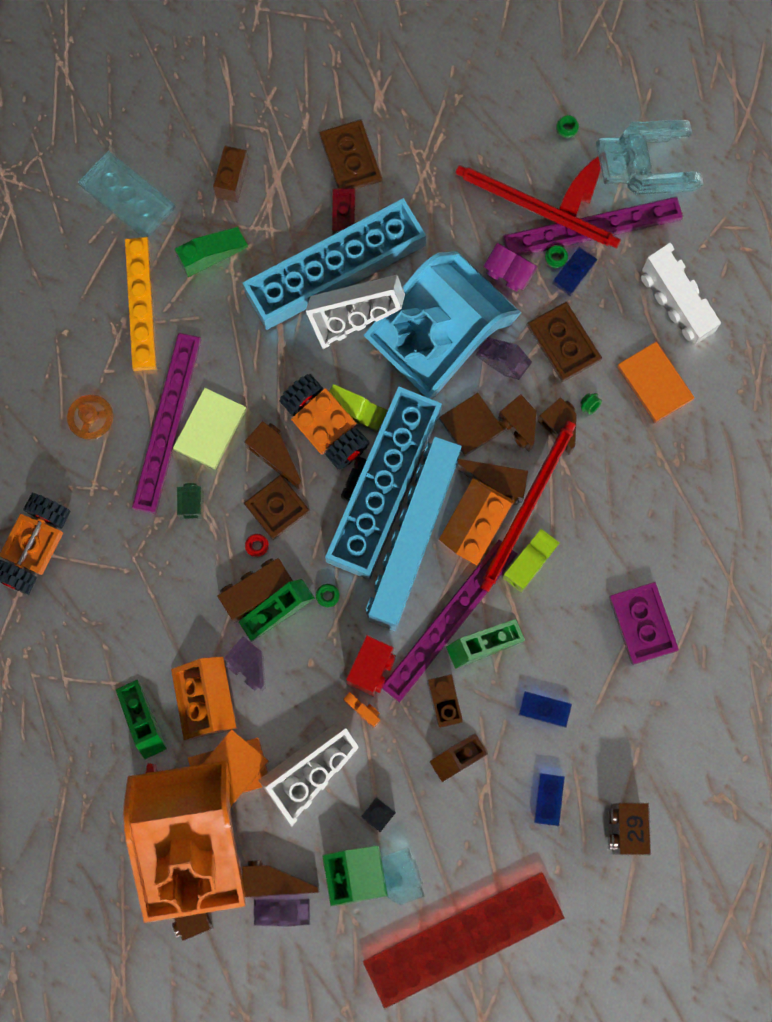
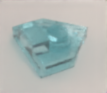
M409 848L383 857L382 865L388 893L387 898L402 905L425 896L421 886L423 881L416 860L412 859Z

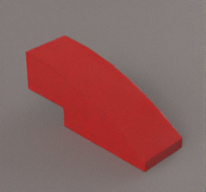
M601 153L580 171L568 188L560 210L577 216L581 202L590 204L605 154Z

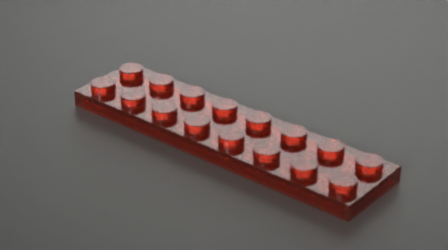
M540 872L363 960V964L385 1009L565 919L543 872Z

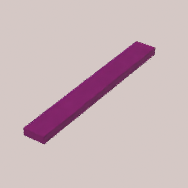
M673 197L580 219L614 235L680 221L683 215L678 198ZM558 223L511 233L502 237L504 246L520 256L546 251L552 246L564 247L593 240Z
M178 333L132 506L135 510L153 514L157 513L200 348L201 337Z
M500 539L385 681L382 689L399 703L488 593L479 587L484 580L482 579L483 576H485L502 543ZM513 549L497 580L518 555Z

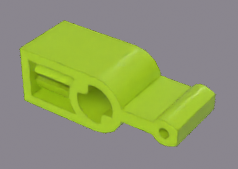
M333 384L330 393L356 423L379 432L388 410L370 403L360 395Z
M540 529L506 571L503 579L522 592L560 543L543 529Z

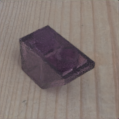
M490 337L487 338L476 353L480 360L502 375L520 380L532 363L517 344Z
M242 636L224 657L228 662L226 667L236 676L239 672L247 678L244 682L254 691L259 688L263 692L266 688L263 653Z
M309 899L254 900V925H310Z

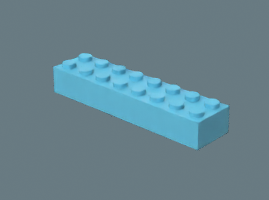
M403 198L242 283L243 288L265 329L268 330L306 310L310 296L349 287L425 247L426 234Z
M398 386L325 556L326 563L365 579H371L441 413L442 403Z
M434 437L432 443H427L423 454V462L425 464H420L415 476V483L417 485L416 487L411 486L407 497V505L409 507L408 509L403 508L399 519L400 531L395 530L391 540L392 553L387 552L383 561L382 570H385L383 575H378L374 586L376 596L375 598L370 597L366 607L369 622L393 631L397 630L458 463L462 446L438 437Z

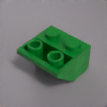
M379 845L322 855L330 906L346 905L388 896Z

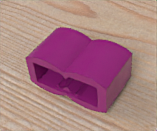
M500 243L495 245L483 266L488 270L486 272L487 275L496 280L499 277L507 281L505 285L516 292L518 289L525 290L538 268L534 263Z

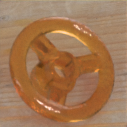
M85 395L76 399L69 407L67 413V423L70 430L76 436L83 439H96L103 436L110 429L113 422L112 407L104 398L97 395ZM97 402L100 405H102L105 410L97 411L93 405L83 403ZM77 409L78 416L84 423L81 430L74 422V414ZM93 413L91 418H86L87 414ZM106 418L102 428L89 433L91 425L97 419Z

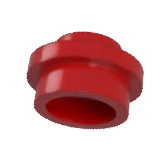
M252 534L245 542V549L252 557H262L267 553L269 543L262 534ZM254 543H261V548L259 550L253 549Z

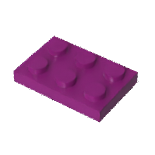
M656 582L609 596L632 665L679 651Z

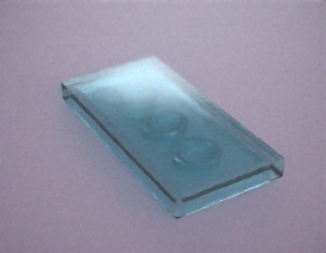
M110 151L78 182L84 190L142 237H149L176 208L175 204Z

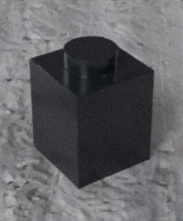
M376 797L361 817L381 832L396 812Z

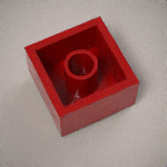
M367 635L346 679L347 685L374 697L375 692L380 693L386 681V677H383L386 670H391L396 659V655L393 654L394 647Z

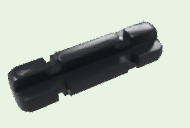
M356 458L355 468H352L345 484L346 488L341 493V498L349 502L367 461L365 458Z

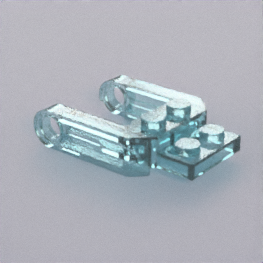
M690 121L631 122L621 137L599 138L596 146L604 184L626 183L628 189L636 195L691 192L700 189L704 184L701 173L697 171L651 173L652 166L646 143L665 142L670 139L690 137L692 135Z

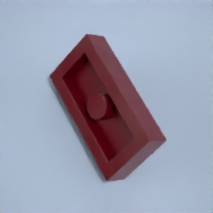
M333 189L332 234H336L355 224V189Z

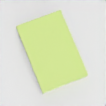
M204 388L173 450L216 470L247 408Z

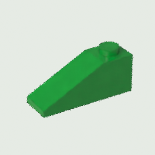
M235 227L194 238L175 248V252L189 278L248 248V244L239 228Z
M303 579L288 582L241 619L239 624L252 642L297 613L314 600L315 597Z
M514 619L459 638L446 646L455 669L522 643L525 639L517 620Z
M138 679L116 689L134 744L143 758L148 759L167 750L159 726Z

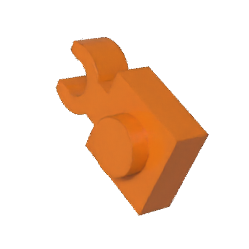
M350 692L345 696L343 700L370 726L375 728L379 724L380 719L377 716L380 713L371 704L366 707Z

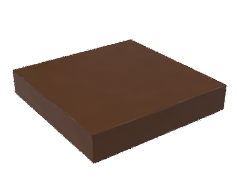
M476 393L439 417V420L455 443L462 446L461 452L464 456H467L504 431L479 393Z
M281 474L244 502V505L272 540L276 539L310 512Z

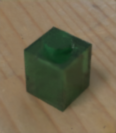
M185 483L183 487H177V515L180 520L204 519V491L196 483Z

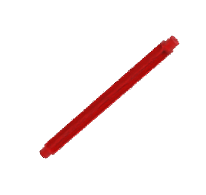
M459 165L456 169L455 174L463 177V180L605 246L610 245L617 249L621 243V239L615 237L613 233L470 167L466 168Z
M567 420L564 427L560 429V433L549 455L536 476L495 558L482 578L484 580L479 587L482 590L489 592L491 587L496 584V580L552 475L561 454L573 436L572 432L576 427V424Z

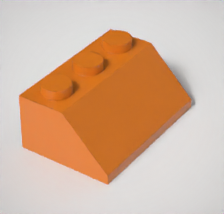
M473 478L439 540L454 553L477 566L515 501Z
M223 657L200 658L171 669L184 740L214 735L236 728Z

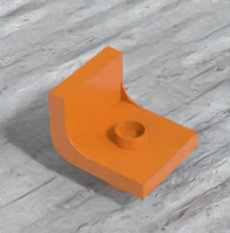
M227 761L128 776L123 806L124 830L144 923L244 907L245 891L231 819L230 776Z

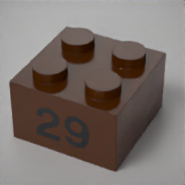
M649 803L611 804V809L607 810L608 824H612V834L608 835L609 849H612L613 854L651 855Z

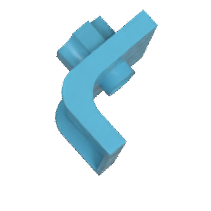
M458 251L441 252L426 260L403 286L405 297L402 309L374 322L364 334V337L425 397L430 399L440 392L488 336L498 329L511 326L521 312Z

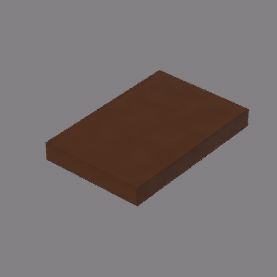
M362 119L319 132L338 189H359L382 182V176Z
M567 301L527 323L528 329L561 382L602 360L601 355Z

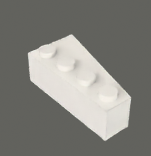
M669 243L647 258L640 273L641 279L645 286L653 290L657 302L660 305H664L669 311L670 319L674 323H678L682 328L684 337L696 345L714 333L721 322L707 299L699 297L698 285L694 279L687 278L684 271L686 266L681 259L679 261L675 259L672 251L675 249Z
M393 275L310 296L306 313L324 349L330 346V343L346 338L347 334L355 330L360 331L366 328L367 324L373 321L377 322L401 310L405 293L398 275Z
M336 722L258 781L284 819L293 826L298 820L299 814L310 806L311 800L321 789L323 790L327 786L328 780L344 766L359 747L348 730L339 722Z

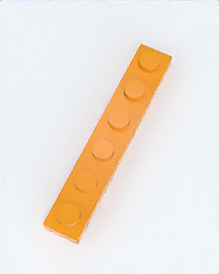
M148 237L125 239L133 371L157 369L149 240Z

